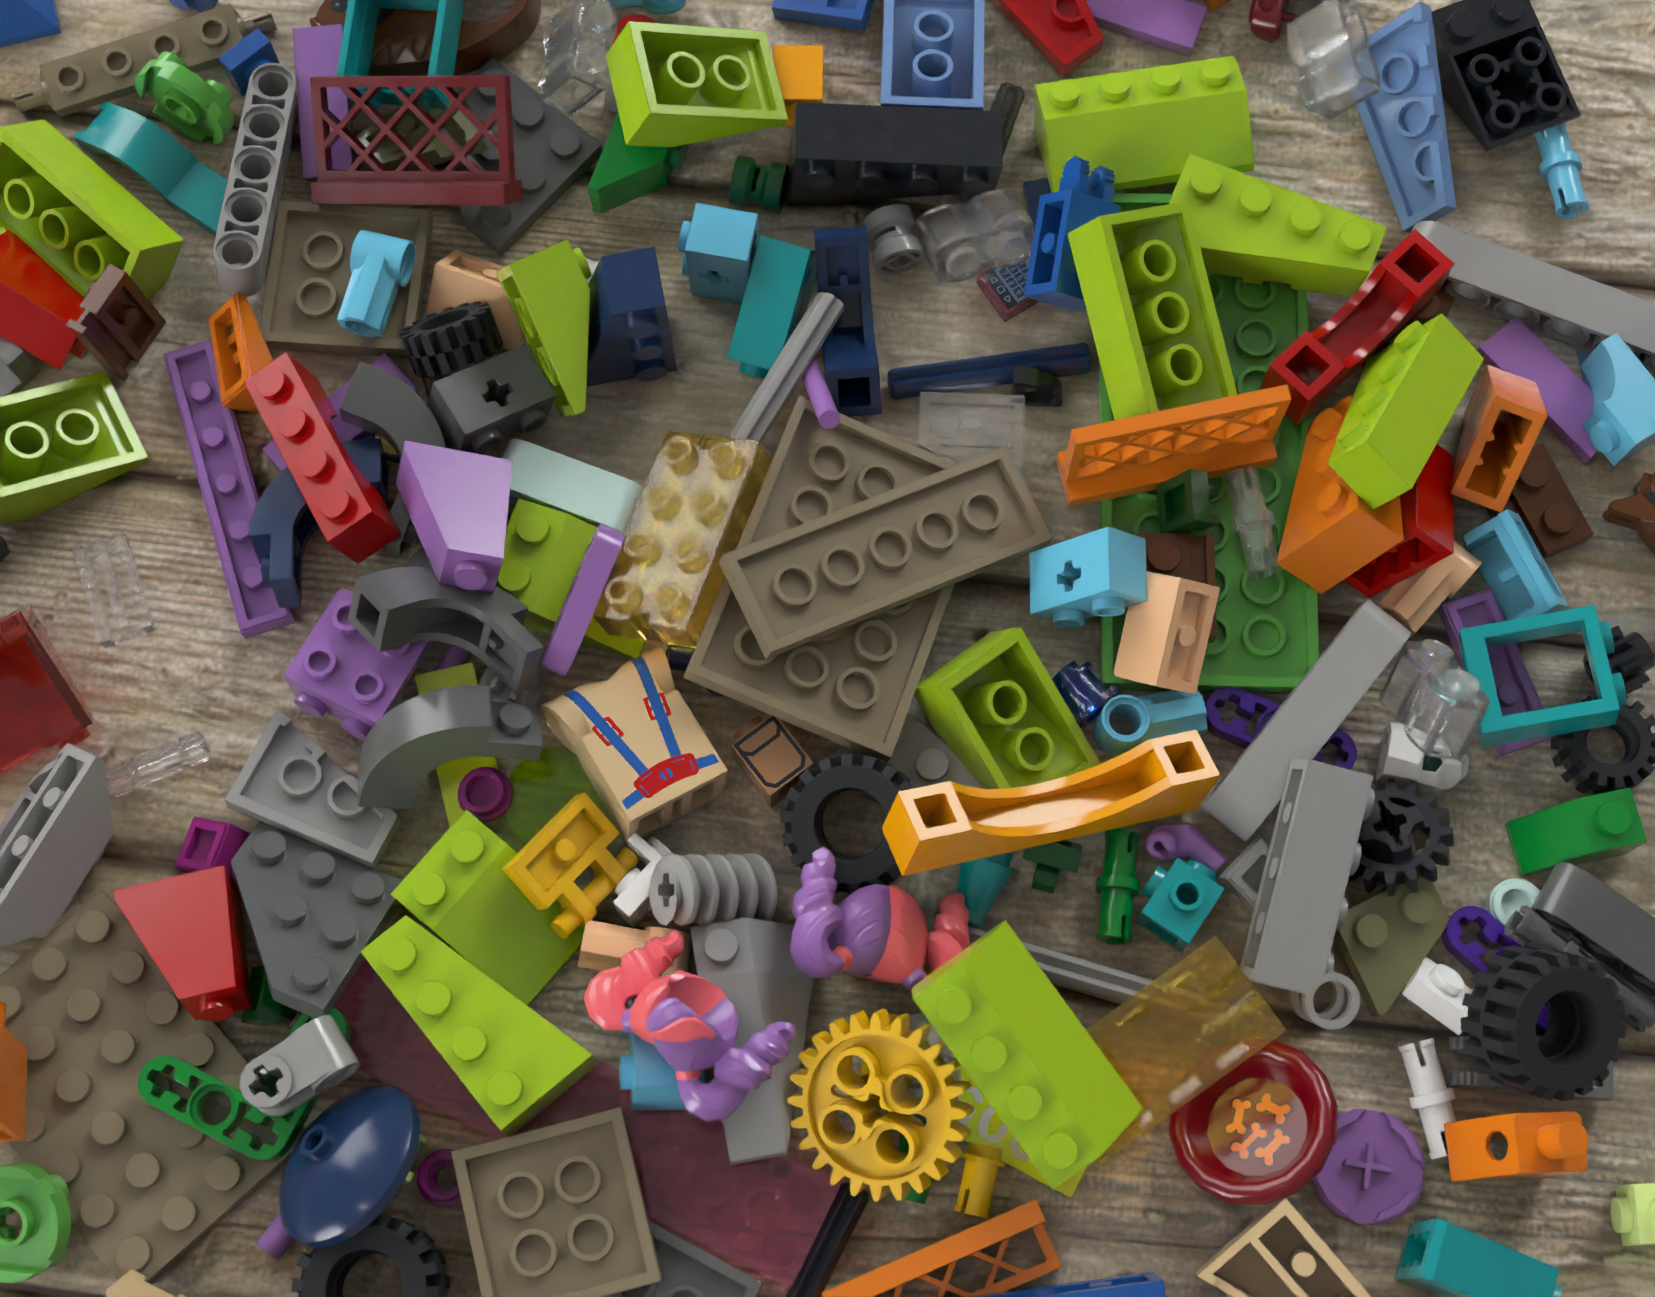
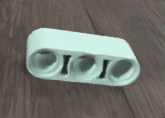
M511 439L502 456L503 459L513 460L509 503L516 505L519 498L570 514L595 527L602 524L625 534L624 540L629 542L649 497V493L645 488L627 478L521 439Z

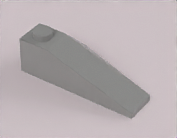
M747 917L690 927L697 975L718 986L735 1006L739 1018L735 1047L740 1049L756 1032H763L770 1024L782 1021L795 1025V1039L788 1042L789 1054L781 1063L772 1066L771 1079L762 1081L758 1089L749 1090L742 1104L727 1119L723 1120L731 1165L788 1155L792 1130L790 1122L793 1121L795 1106L787 1103V1098L798 1091L797 1084L790 1080V1076L800 1070L801 1061L798 1056L804 1051L809 1006L814 988V978L797 969L790 952L794 925Z

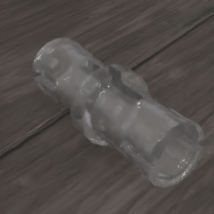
M1242 467L1232 470L1224 476L1235 518L1231 521L1233 533L1240 536L1248 569V578L1258 579L1260 571H1262L1263 578L1278 574L1283 569L1276 563L1278 553L1271 529L1273 524H1275L1273 512L1266 509L1258 468L1247 467V475L1244 476Z

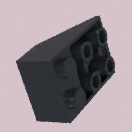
M1462 0L1431 11L1442 96L1486 151L1504 146L1581 116L1530 0Z

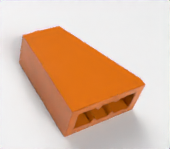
M1486 364L1465 410L1450 494L1498 512L1503 511L1548 416L1536 382Z

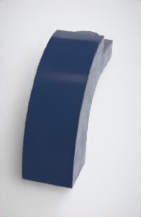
M866 226L814 230L818 293H831L844 304L842 314L822 345L826 383L839 413L848 417L882 414L880 372L873 325Z
M381 438L341 442L357 468L380 493L388 508L389 467ZM288 466L272 480L263 492L253 512L249 530L250 540L261 564L263 585L265 588L273 589L279 608L301 607L303 554L310 538L320 528Z

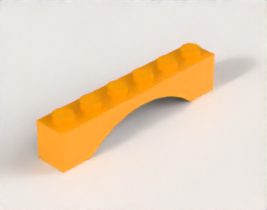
M1197 730L1149 739L1133 749L1097 766L1040 784L1016 788L982 789L948 781L900 791L885 819L882 830L901 875L906 876L1196 811L1220 774Z

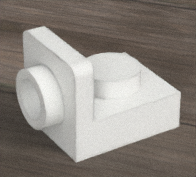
M635 832L627 842L630 850L636 854L646 867L642 871L634 868L621 880L615 889L618 897L613 901L617 914L633 928L652 909L649 899V886L656 864L663 856L673 854L655 837L652 836L646 842Z
M1425 957L1407 982L1402 995L1454 1033L1460 1035L1462 1033L1460 1018L1466 1017L1468 1007L1462 1005L1465 993L1472 994L1474 988L1470 989L1466 986L1461 976L1452 968L1444 964H1436L1428 957Z

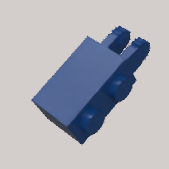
M1073 156L1068 162L1066 161V165L1063 167V177L1060 180L1059 191L1040 195L1024 290L1025 297L1070 312L1086 310L1067 233L1099 216L1120 213L1121 207L1112 203L1113 183L1115 182L1114 171L1098 165L1088 176L1090 173L1089 162Z

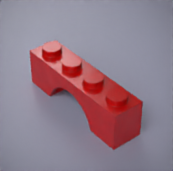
M1416 229L1413 230L1378 263L1356 293L1329 320L1312 332L1305 331L1269 365L1259 390L1287 384L1292 400L1285 415L1298 425L1440 291L1455 263Z
M285 352L244 381L250 396L329 544L359 564L401 535L380 493L364 477L340 442L331 422L338 415L315 375Z

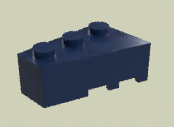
M655 247L601 256L588 284L590 288L587 387L633 378L642 381H652L664 377L667 372L677 371Z

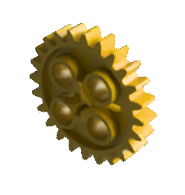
M880 1009L873 1013L871 1021L865 1011L861 1010L850 1016V1023L844 1018L830 1023V1033L823 1030L811 1038L816 1049L809 1048L798 1056L808 1069H800L790 1076V1080L803 1088V1091L787 1098V1103L800 1107L803 1111L801 1116L790 1122L791 1127L807 1128L809 1134L798 1145L800 1150L816 1147L819 1154L812 1165L814 1170L829 1163L833 1167L830 1184L834 1186L845 1177L850 1178V1193L852 1196L858 1195L867 1185H870L874 1201H879L886 1196L889 1188L896 1200H902L910 1193V1186L917 1193L923 1192L931 1186L930 1177L939 1181L949 1172L945 1161L954 1163L963 1154L959 1146L953 1141H964L972 1132L966 1125L958 1122V1119L965 1118L974 1112V1106L959 1101L958 1097L972 1087L971 1082L954 1080L952 1073L961 1064L957 1059L945 1062L941 1055L946 1050L947 1045L943 1040L933 1046L927 1042L931 1025L926 1023L914 1032L909 1031L910 1015L908 1013L898 1016L892 1025H890L887 1009ZM853 1056L862 1058L868 1065V1080L860 1078L855 1073L852 1066ZM906 1074L914 1076L921 1083L923 1088L922 1099L913 1097L907 1091L905 1086ZM836 1085L841 1091L848 1094V1096H843L836 1093L834 1086ZM878 1095L880 1100L877 1101L872 1099V1097ZM882 1108L884 1110H887L888 1112L883 1114L880 1112V1110ZM839 1110L848 1113L852 1117L855 1124V1134L845 1131L840 1125L838 1119ZM917 1113L924 1116L927 1120L926 1125L912 1114ZM891 1129L901 1132L906 1137L909 1144V1153H903L896 1149L891 1140Z

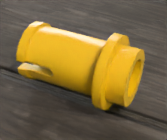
M969 1142L967 1153H963L960 1157L965 1159L954 1211L990 1219V1207L998 1168L1005 1167V1162L1000 1161L1002 1149Z

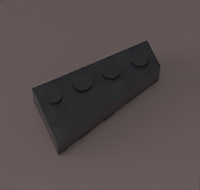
M796 102L789 150V206L954 194L978 195L985 192H995L1003 168L1002 111Z

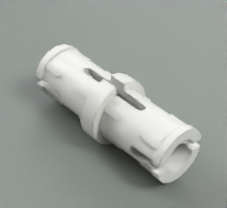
M1430 1038L1417 1041L1424 1062L1422 1066L1420 1065L1414 1043L1398 1046L1414 1096L1409 1097L1412 1109L1418 1108L1430 1150V1159L1446 1157L1447 1153L1441 1132L1444 1131L1445 1133L1444 1123L1457 1121L1451 1104V1100L1456 1099L1453 1087H1446L1434 1045L1435 1040Z

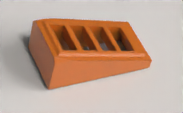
M236 293L208 319L223 407L255 414L259 413L244 381L271 363L273 359L246 295Z

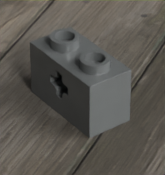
M523 344L433 382L427 406L433 413L442 434L452 449L470 453L475 451L476 454H484L497 447L503 441V438L518 431L521 434H529L542 427L548 420L556 393L526 345Z

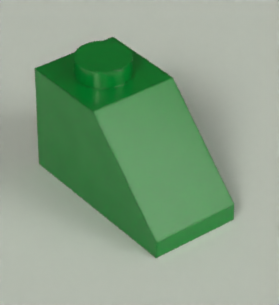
M618 113L588 185L593 211L607 212L666 186L673 168L680 169L686 158L688 144L677 147L626 145Z
M1631 788L1577 798L1505 824L1520 877L1551 871L1558 862L1579 865L1626 855L1647 842Z

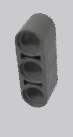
M1565 862L1556 863L1532 904L1531 909L1561 932L1570 931L1580 939L1581 943L1579 945L1586 949L1587 952L1616 971L1641 992L1655 998V918L1582 868Z

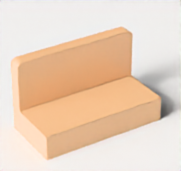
M456 249L435 264L426 318L429 314L434 312L436 314L444 311L443 309L449 307L454 309L460 304L468 303L470 305L479 301L481 303L487 302L490 305L503 341L502 348L511 350L523 345L525 340L496 275V272L504 268V266Z
M1146 571L1147 601L1128 607L1114 667V675L1157 687L1196 694L1220 587Z

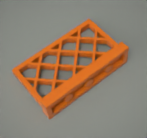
M1287 384L1071 429L1067 450L1058 452L1056 457L1068 507L1071 508L1157 490L1156 486L1188 469L1207 472V478L1210 479L1274 465L1278 457L1273 439L1292 400Z

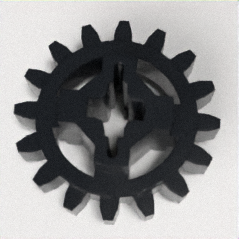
M1395 778L1388 779L1385 790L1378 791L1377 787L1372 783L1371 788L1375 792L1374 806L1366 823L1361 825L1357 842L1361 845V859L1356 872L1349 876L1348 881L1351 882L1363 876L1365 891L1369 893L1377 887L1378 883L1385 884L1388 896H1395L1397 885L1406 884L1412 893L1418 892V878L1423 876L1426 880L1434 883L1438 880L1436 864L1448 866L1450 863V849L1448 847L1454 846L1453 828L1449 827L1448 808L1438 809L1437 795L1434 792L1428 793L1422 798L1419 797L1418 783L1414 781L1406 787L1405 791L1397 789ZM1423 849L1417 856H1415L1418 850Z

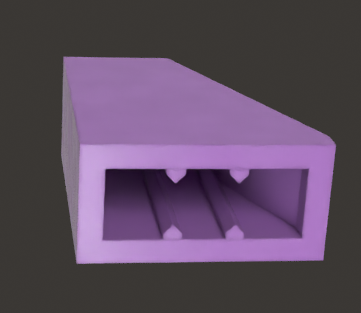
M405 440L396 485L439 584L456 586L466 590L494 593L504 558L513 460Z

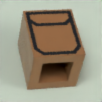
M772 715L764 720L758 716L746 722L734 734L736 741L730 744L733 759L771 808L786 798L790 788L797 785L800 781L799 776L805 770L814 767L813 761L781 720Z

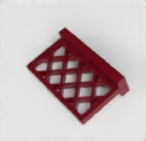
M510 75L310 77L318 178L317 182L310 183L312 204L508 205L523 200L522 179H515ZM327 87H341L356 103L341 121L328 109ZM355 87L369 88L362 95ZM382 87H389L404 102L389 121L370 103ZM403 87H417V89L410 95ZM430 87H438L453 103L438 121L418 103ZM452 87H466V88H465V90L459 95ZM478 87H495L496 111L485 122L466 101ZM362 110L382 129L367 148L348 129ZM410 110L430 129L415 148L395 129ZM459 110L479 129L463 148L444 130V127ZM496 123L498 134L492 129ZM330 126L334 129V130L331 132V134H330ZM388 136L407 155L396 170H388L373 155ZM436 136L456 155L444 170H436L421 155ZM485 136L499 149L500 170H484L469 155ZM340 137L360 155L348 170H333L331 147ZM463 162L464 165H465L469 170H456V169H457V168L461 165V163ZM367 163L373 170L360 169ZM415 163L421 170L408 169Z

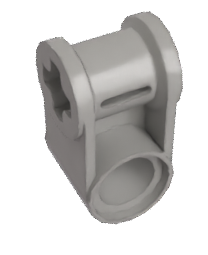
M324 1015L302 1025L286 1040L250 1061L240 1076L239 1087L242 1096L248 1103L257 1107L262 1113L269 1116H283L291 1113L294 1109L319 1093L333 1088L349 1078L360 1067V1063L332 1016ZM271 1075L279 1079L276 1083L279 1092L274 1097H270L265 1093L268 1090L265 1080Z

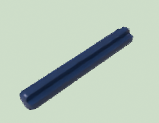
M1076 343L895 368L888 371L887 382L890 396L896 400L1012 384L1015 366L1039 369L1055 377L1085 374L1091 370L1092 357L1088 344Z

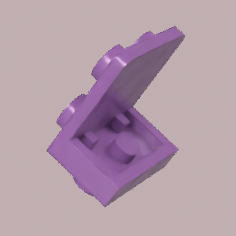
M341 589L335 593L283 676L296 697L294 703L318 718H322L325 712L342 721L341 727L345 731L364 741L374 724L391 710L430 646L431 641L412 642L379 653L348 621L353 592L348 589Z

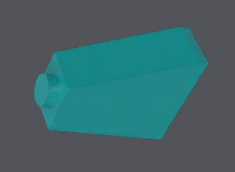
M760 235L727 356L729 359L741 362L738 371L763 379L768 374L806 313L817 281L814 250Z
M1438 1218L1409 1224L1394 1279L1398 1282L1441 1297H1562V1287L1556 1284L1560 1269Z

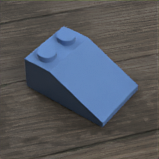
M884 0L880 106L983 111L985 0Z

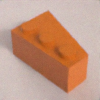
M1350 395L1333 407L1321 411L1309 423L1276 562L1320 594H1323L1404 540L1400 495L1372 510L1328 465L1337 440L1336 437L1340 432L1352 400Z

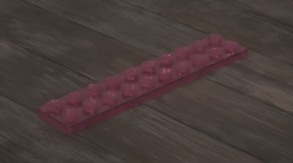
M365 958L334 1008L347 1017L351 1025L349 1046L360 1063L358 1069L497 1140L509 1137L499 1130ZM297 1011L286 1033L289 1034L302 1012ZM599 1060V1064L513 1134L517 1135L621 1107L626 1120L648 1217L792 1289L843 1183L839 1181L834 1186L831 1185L830 1175L818 1169L814 1170L812 1166L790 1155L731 1165L722 1121L706 1122L688 1113L687 1110L631 1111L630 1090H620L619 1070Z

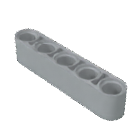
M278 63L260 65L250 76L213 246L217 283L224 293L232 297L236 293L250 297L255 295L263 286L274 236L278 203L282 197L298 118L296 78L289 68ZM245 220H253V222H243V221H245ZM235 263H245L242 266H233Z
M1366 599L1226 773L1201 807L1243 841H1247L1281 800L1291 758L1313 760L1402 648L1412 632L1369 599Z

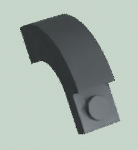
M360 361L340 406L341 420L385 440L394 449L400 460L405 440L446 448L440 427L433 413L421 397L392 374ZM398 492L390 513L401 535L382 548L401 555L405 543L415 545L419 536L400 492Z
M417 566L390 568L356 577L348 621L379 653L417 641H439L453 644L476 655L517 695L534 688L544 646L524 627L528 608L511 594L495 586L494 593L439 584L432 567Z
M489 686L447 687L404 701L383 715L368 732L363 742L358 761V806L414 810L420 784L426 775L441 764L458 758L483 756L539 761L543 748L539 705L490 701Z

